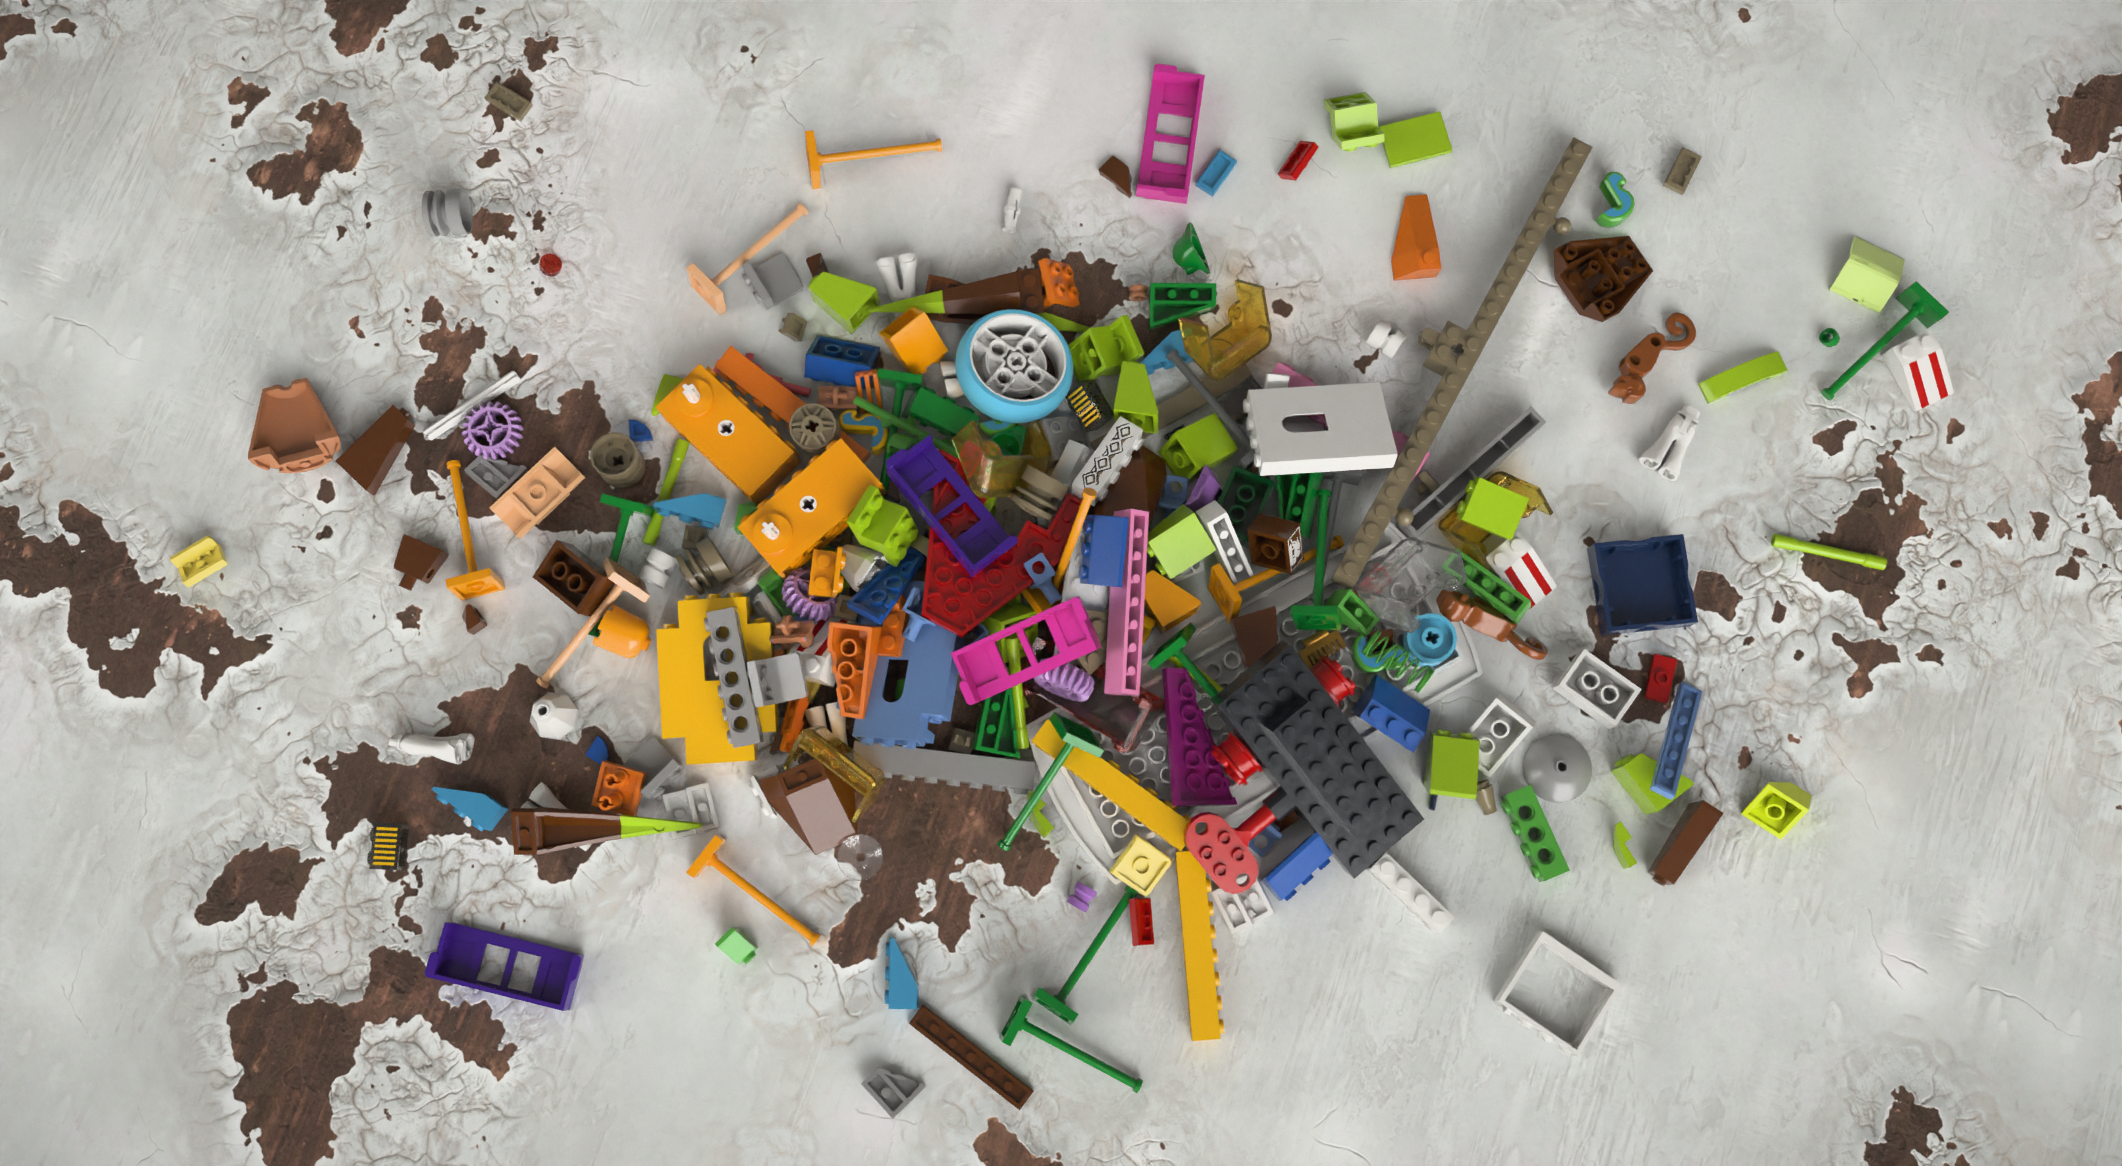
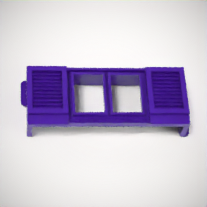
M928 435L908 451L901 449L886 460L887 475L944 542L968 574L974 577L1016 545L1018 540L1014 535L1009 536L932 444L933 437ZM946 478L960 497L933 516L919 497ZM966 502L980 521L953 540L939 521Z
M445 922L437 951L432 952L429 956L425 976L566 1011L570 1010L584 955L453 922ZM487 944L510 949L500 985L477 980ZM518 951L541 957L531 993L508 988Z

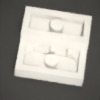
M708 783L662 795L667 819L703 824L701 828L672 831V840L719 827Z
M1247 875L1237 879L1236 882L1238 884L1244 883ZM1258 876L1251 888L1243 893L1231 894L1224 892L1221 888L1211 892L1232 934L1275 913Z

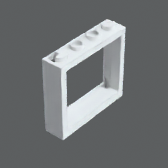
M1538 931L1497 994L1494 1002L1499 1004L1498 1009L1504 1014L1510 1016L1512 1013L1519 1018L1517 1022L1527 1029L1532 1027L1538 1031L1537 1036L1547 1043L1552 1041L1557 1044V1050L1568 1057L1570 1054L1579 1056L1623 985L1544 931ZM1540 944L1606 988L1571 1044L1506 1000Z

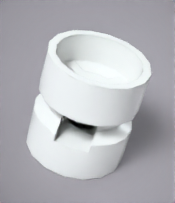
M1380 320L1366 344L1375 350L1380 348L1382 354L1393 359L1407 335L1398 329L1391 330V325Z
M651 548L646 558L648 564L643 565L638 577L652 585L665 589L670 578L668 573L673 572L677 559Z

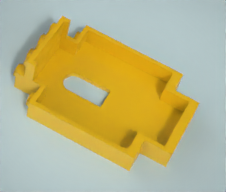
M743 592L729 593L728 598H720V594H707V599H698V595L684 596V600L678 601L679 628H677V624H663V629H656L662 739L685 737L686 765L758 760V743L733 748V744H729L727 739V731L730 730L728 721H724L722 708H725L724 699H720L718 694V685H721L720 680H705L704 642L711 636L710 631H706L704 618H707L706 612L737 607L748 662L774 657L775 644H772L769 640L770 636L774 634V625L772 622H767V618L753 619V623H751L750 616L754 615L753 606H750L749 597H743ZM725 626L719 630V636L723 639L729 636V630ZM726 649V661L730 662L734 657V653L731 649ZM734 671L728 674V681L731 684H735L738 681V675ZM735 694L732 702L735 706L739 707L743 703V698L741 695ZM778 703L757 707L762 733L777 732L779 730ZM742 716L737 719V726L740 729L747 727V720Z

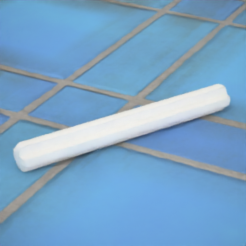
M515 371L509 372L424 429V434L429 440L435 439L465 419L466 415H471L473 413L472 408L480 409L479 404H487L488 401L490 402L520 382V377Z

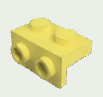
M209 535L170 557L171 562L179 569L182 582L187 587L201 581L228 564L222 547Z

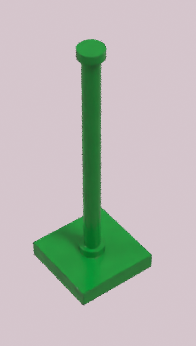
M1917 281L1895 298L1909 312L1828 388H1824L1821 394L1831 401L1835 397L1834 394L1915 317L1928 329L1944 318L1949 311Z
M878 368L877 378L881 385L896 389L892 414L900 418L904 391H916L920 387L924 388L926 387V382L923 376L919 374ZM895 425L889 426L887 443L890 437L898 431V427ZM887 443L880 482L886 492L889 483L886 460L894 454V452H887Z
M1320 489L1317 492L1319 497L1313 605H1291V616L1297 630H1342V619L1338 606H1322L1328 498L1331 496V491Z
M602 493L600 502L620 509L619 513H621L609 557L618 563L630 516H633V513L652 517L654 508L646 504ZM603 616L593 627V629L588 633V635L596 637L600 636L598 626Z
M1190 622L1157 648L1148 664L1154 670L1171 656L1176 657L1208 695L1213 698L1219 692L1182 651L1184 649L1183 646L1189 642L1196 631V628Z
M1056 712L1052 714L1049 720L1060 738L1066 743L1004 838L998 841L997 844L1005 851L1010 850L1011 842L1074 746L1100 758L1104 749L1091 729Z
M1126 886L1124 889L1126 892L1059 993L1052 996L1039 987L1032 998L1069 1025L1075 1021L1079 1014L1065 1005V999L1128 906L1129 899L1138 895V892L1130 886Z
M1020 995L999 1036L1003 1043L1011 1046L1018 1031L1024 1030L1133 1088L1132 1091L1138 1093L1143 1083L1142 1079H1135L1029 1023L1025 1017L1033 1003Z

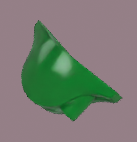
M1189 222L1184 234L1174 245L1173 259L1180 267L1185 269L1187 275L1198 270L1209 274L1210 269L1193 224Z
M1018 425L993 436L988 445L985 465L990 469H1000L1017 460L1022 452L1026 428Z

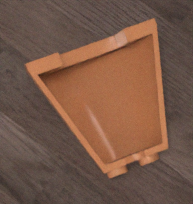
M307 378L294 380L288 387L273 385L272 387L262 389L248 452V460L257 467L267 471L270 468L279 469V473L306 472L329 463L333 460L334 453L339 452V435Z

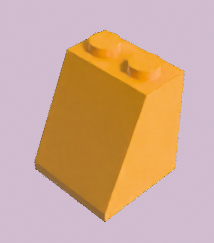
M913 306L878 333L907 373L923 375L928 370V366L941 361L944 358V354L948 351L926 313Z
M1152 570L1149 573L1146 571L1144 609L1151 618L1156 620L1155 626L1161 635L1199 612L1202 604L1199 599L1156 571Z

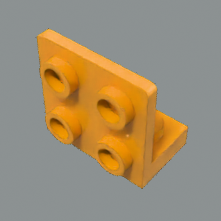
M837 547L836 552L813 549L808 595L836 598L837 593H841L844 576H840V570L844 569L846 553H842V547Z

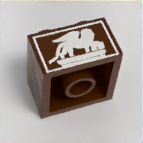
M1260 513L1247 528L1251 564L1292 574L1304 559L1300 523Z

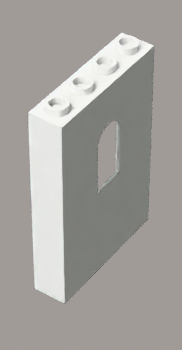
M1380 382L1248 390L1247 399L1243 400L1244 413H1248L1247 429L1248 431L1251 430L1252 433L1250 445L1252 449H1255L1254 465L1259 468L1260 476L1394 467L1398 454ZM1325 414L1328 431L1293 433L1283 427L1282 421L1288 416Z

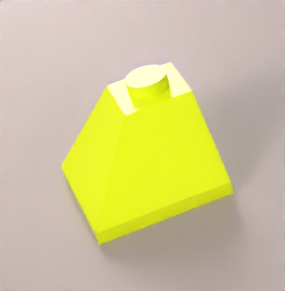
M1768 782L1742 810L1741 814L1779 839H1782L1809 811L1811 795L1791 782Z

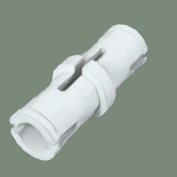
M1010 188L1007 205L1004 207L1005 218L1002 231L1014 234L1016 233L1017 218L1021 213L1019 207L1022 190Z

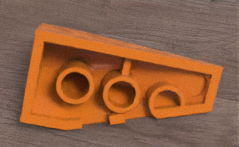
M1427 194L1405 197L1391 259L1394 281L1437 277L1441 270L1439 246Z
M842 622L829 623L827 646L828 652L831 653L833 663L831 667L832 672L835 673L836 693L841 716L858 719L865 718L878 660L877 649L882 631L881 626Z

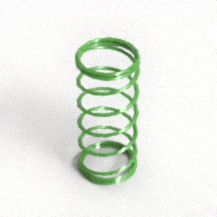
M1377 630L1371 637V639L1368 641V643L1365 645L1361 653L1365 656H1368L1383 640L1386 639V642L1376 659L1375 663L1377 664L1395 646H1397L1392 658L1390 659L1386 667V671H1388L1403 655L1407 653L1406 658L1396 675V678H1399L1415 661H1417V664L1412 674L1410 675L1406 683V686H1408L1423 670H1425L1428 667L1426 674L1422 677V679L1415 688V692L1419 693L1426 685V683L1429 681L1435 669H1433V667L1430 668V666L1427 665L1423 667L1413 677L1419 665L1420 659H1414L1403 669L1409 657V650L1403 652L1392 663L1398 651L1399 643L1394 644L1380 658L1388 643L1389 637L1385 636L1371 649V647L1381 634V631Z

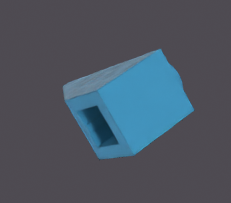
M1192 326L1171 332L1141 362V364H1145L1148 375L1155 373V370L1160 368L1166 370L1175 367L1176 365L1166 358L1174 349L1179 352L1178 355L1185 363L1193 362L1199 357L1200 347Z
M702 493L654 502L653 507L654 510H657V514L670 517L671 514L678 516L682 522H699L701 527L713 530L714 527L719 528L726 506V499Z
M439 787L431 789L437 793L436 798L445 805L448 803L455 807L453 811L462 818L466 816L472 820L471 825L480 831H492L508 810L507 807L487 794Z
M890 938V942H886V957H890L889 966L885 967V980H889V990H885V1004H889L888 1009H918L919 984L896 938Z

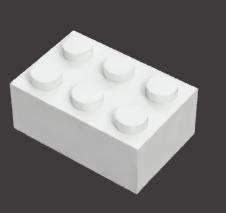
M1586 649L1576 654L1552 688L1608 729L1615 727L1642 690Z

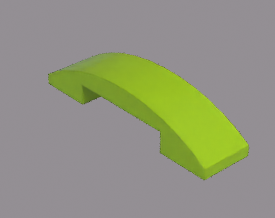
M1779 351L1728 369L1698 385L1708 404L1754 383L1785 373L1788 369Z

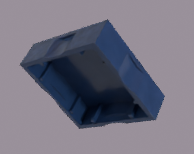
M1683 534L1651 537L1641 541L1621 540L1594 543L1587 548L1601 636L1690 627L1698 623L1693 590L1688 578V559Z

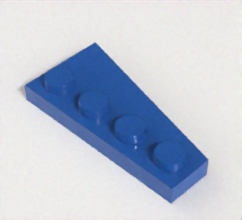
M909 547L904 559L899 562L897 567L888 563L846 602L848 608L881 625L925 561L924 554Z

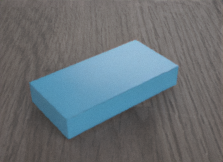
M1219 150L1199 177L1195 186L1213 197L1236 166L1237 160Z

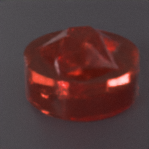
M545 254L541 257L539 269L544 275L552 277L560 273L562 261L558 256Z

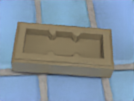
M497 81L484 97L487 102L520 122L533 106L529 100Z
M1682 147L1663 186L1683 195L1702 156Z

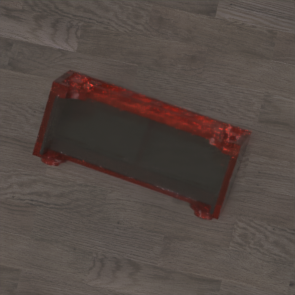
M1052 635L1036 638L1032 649L1038 663L1041 659L1054 656L1055 641ZM1026 658L1021 670L1031 666L1028 658ZM1104 664L1100 665L1090 675L1094 679L1095 684L1093 692L1087 701H1072L1052 694L1040 687L1034 681V678L1022 683L1024 695L1029 697L1032 694L1039 695L1112 739L1113 748L1121 753L1135 751L1165 705L1164 699L1141 686L1140 695L1104 694L1106 669Z

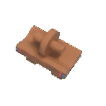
M818 386L817 404L823 405L827 409L857 410V405L853 403L855 397L858 396L857 387Z
M785 615L781 622L776 623L775 632L770 636L769 640L772 644H780L783 649H790L795 642H799L803 648L811 647L814 641L812 631L815 624L812 620L794 621L791 615Z

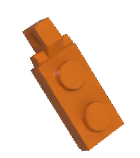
M903 595L900 596L883 621L877 649L879 656L901 657L905 640L902 633H904L909 619V614L902 610L906 601V597Z
M808 696L788 701L780 733L783 735L780 751L789 754L796 753L799 745L798 735L804 724V712L809 705Z

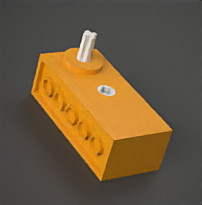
M699 364L655 408L677 432L752 502L760 504L800 464L797 457L799 453L787 439L783 442L780 433L772 425L767 427L768 425L764 418L756 410L752 412L748 406L749 404L740 395L737 397L733 389L725 381L721 383L717 374L709 366L704 368Z
M841 438L838 441L833 440L830 442L823 454L814 456L809 461V466L804 470L800 469L795 472L788 484L779 486L774 491L775 495L769 500H763L752 515L747 514L740 520V525L737 527L784 580L792 570L797 571L799 567L802 568L812 559L813 549L822 550L849 527L847 519L869 485L877 487L882 497L887 494L882 483Z

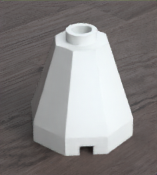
M849 544L842 547V553H846L844 569L840 570V572L856 592L888 564L885 556L878 551Z
M548 692L533 703L530 723L540 737L562 740L566 737L565 735L576 729L580 710L572 702L569 695Z

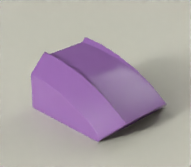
M1207 465L1204 466L1186 504V507L1192 510L1196 516L1197 510L1214 500L1217 502L1222 494L1217 476Z

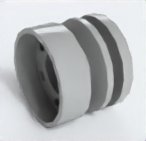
M448 189L446 195L441 190L424 192L422 214L426 230L430 236L436 237L440 234L441 236H447L450 231L453 235H465L472 232L473 212L469 195L465 189Z

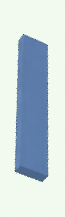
M1681 682L1677 688L1650 790L1670 800L1675 797L1703 692L1684 682Z

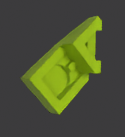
M667 374L663 375L652 407V416L659 415V411L655 407L683 378Z
M1033 790L1027 795V801L1033 794ZM1040 799L1030 813V818L1038 832L1045 838L1054 827L1040 812L1046 805Z
M1622 821L1614 826L1613 848L1624 869L1637 864V861L1625 844L1632 837Z

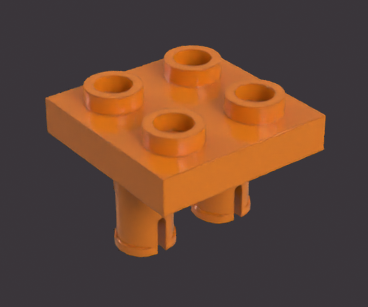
M1048 258L1038 261L1041 270L1042 287L1045 286L1046 294L1043 295L1044 308L1046 309L1055 303L1072 308L1080 305L1079 292L1074 283V273L1070 264Z
M602 761L591 805L599 807L604 811L609 810L622 815L637 816L642 796L640 791L644 788L647 773L610 761Z

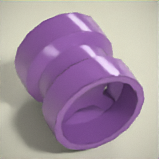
M1077 881L1074 887V895H1070L1066 902L1086 913L1089 908L1088 903L1091 899H1094L1097 892Z

